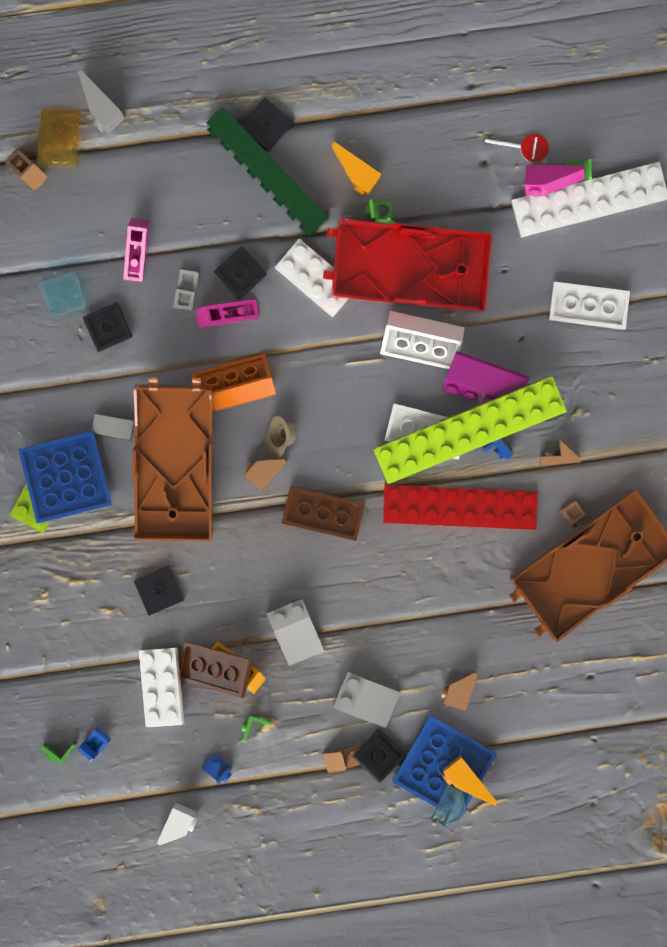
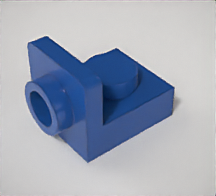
M501 439L486 444V447L483 448L484 452H487L495 446L496 449L494 451L500 459L504 457L505 460H508L513 456Z
M216 753L202 767L204 771L216 780L217 784H220L221 781L225 783L232 775L230 773L232 767Z

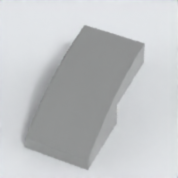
M180 269L173 308L193 310L199 271Z
M95 414L92 431L94 434L132 440L135 421Z

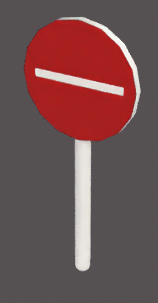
M538 134L526 136L521 144L485 139L486 143L520 148L522 156L532 163L542 161L549 151L546 139Z

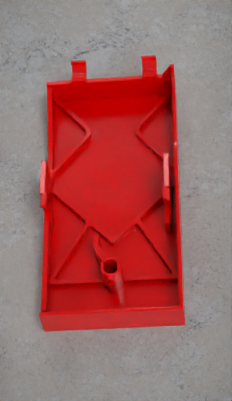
M343 217L339 218L337 229L327 227V236L336 238L333 271L324 270L323 279L332 280L331 298L475 312L485 311L492 234L398 223L386 224L344 219Z

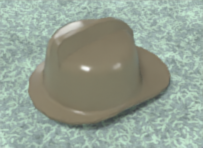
M275 416L272 419L264 439V451L269 459H279L284 453L285 448L295 441V422L286 421L280 416Z

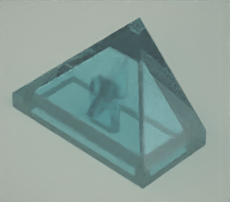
M448 784L431 818L446 828L466 814L463 792Z

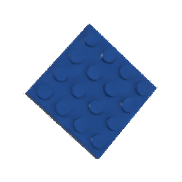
M93 431L18 449L37 524L112 506Z
M429 715L392 782L459 820L473 795L456 788L453 784L449 786L442 777L444 775L443 769L461 755L480 781H482L497 753L434 716Z

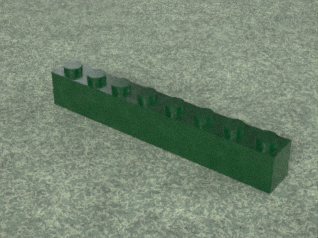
M224 107L206 122L209 127L207 131L214 138L217 136L222 141L220 145L227 152L231 150L235 155L233 157L240 166L244 164L248 168L246 172L252 179L257 178L261 182L259 186L266 193L270 192L274 196L273 201L279 207L283 205L288 210L286 212L288 217L292 221L296 219L301 224L299 228L306 235L309 233L313 236L329 221V218Z

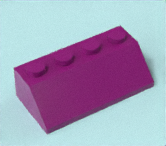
M456 350L442 389L451 394L465 397L468 400L485 403L526 386L529 376Z

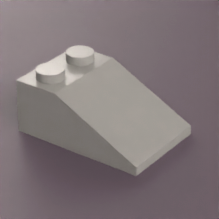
M80 69L78 74L90 113L94 118L92 121L101 132L105 130L109 134L125 118L120 109Z
M303 598L267 612L270 624L289 666L324 652Z
M347 670L333 708L386 728L401 692Z

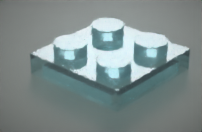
M76 271L39 282L51 320L88 308Z

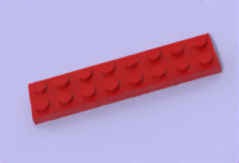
M385 485L383 523L536 530L538 492Z

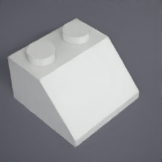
M175 803L157 844L168 843L186 836L188 831L192 832L198 820L195 817L196 811Z

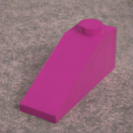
M526 165V195L534 197L547 195L584 180V166Z
M131 218L128 224L124 280L143 282L150 220Z
M256 299L209 305L195 310L199 329L260 318Z

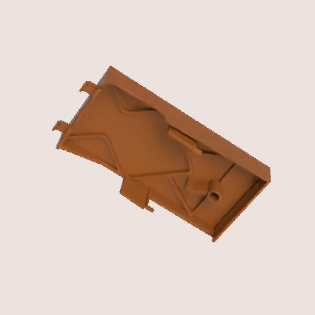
M149 377V384H135L133 387L135 447L133 449L132 469L134 482V540L211 541L213 385H201V378H192V385H158V377Z
M632 490L513 576L510 581L516 587V590L509 596L513 602L523 597L542 623L534 629L538 637L547 631L557 643L604 606L609 607L633 589V586L667 562V531L638 491Z

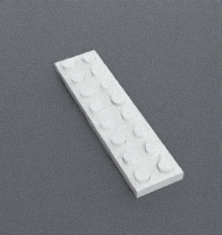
M660 162L575 183L547 195L536 197L529 195L513 199L511 203L520 238L665 201L667 200V188Z

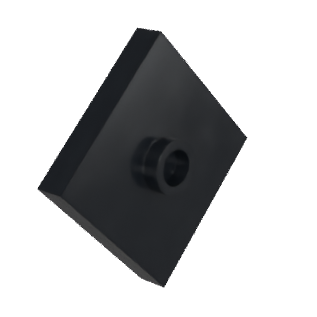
M264 98L241 126L258 144L269 152L294 122Z
M243 246L214 271L239 300L268 275Z
M118 302L82 317L98 353L133 338Z
M170 566L134 580L148 616L184 601Z
M378 728L352 757L378 783H381L406 755Z

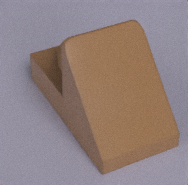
M561 440L558 441L559 456H556V452L544 453V457H540V465L580 463V458Z
M360 744L324 753L323 756L328 773L347 770L346 768L360 765L352 757L361 747Z

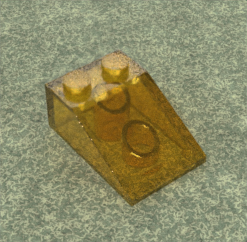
M41 111L37 147V164L40 167L78 168L80 111Z

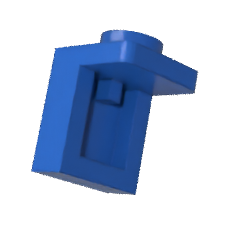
M97 726L78 747V750L84 757L93 761L111 741V738Z

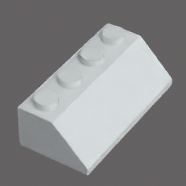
M390 311L380 354L449 369L456 350L460 352L465 327Z

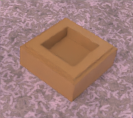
M576 499L560 510L570 526H573L587 515Z

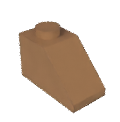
M19 149L6 162L34 191L42 186L48 178Z
M280 459L251 462L244 469L247 472L244 476L262 491L284 467L287 461Z
M472 671L449 683L447 688L444 687L441 698L444 699L443 703L466 711L478 674Z

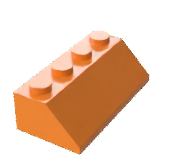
M265 353L192 373V378H201V385H213V412L276 394Z

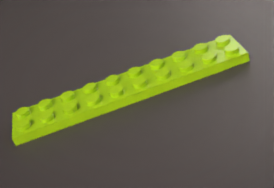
M551 375L373 448V451L387 483L390 484L563 414L567 410Z

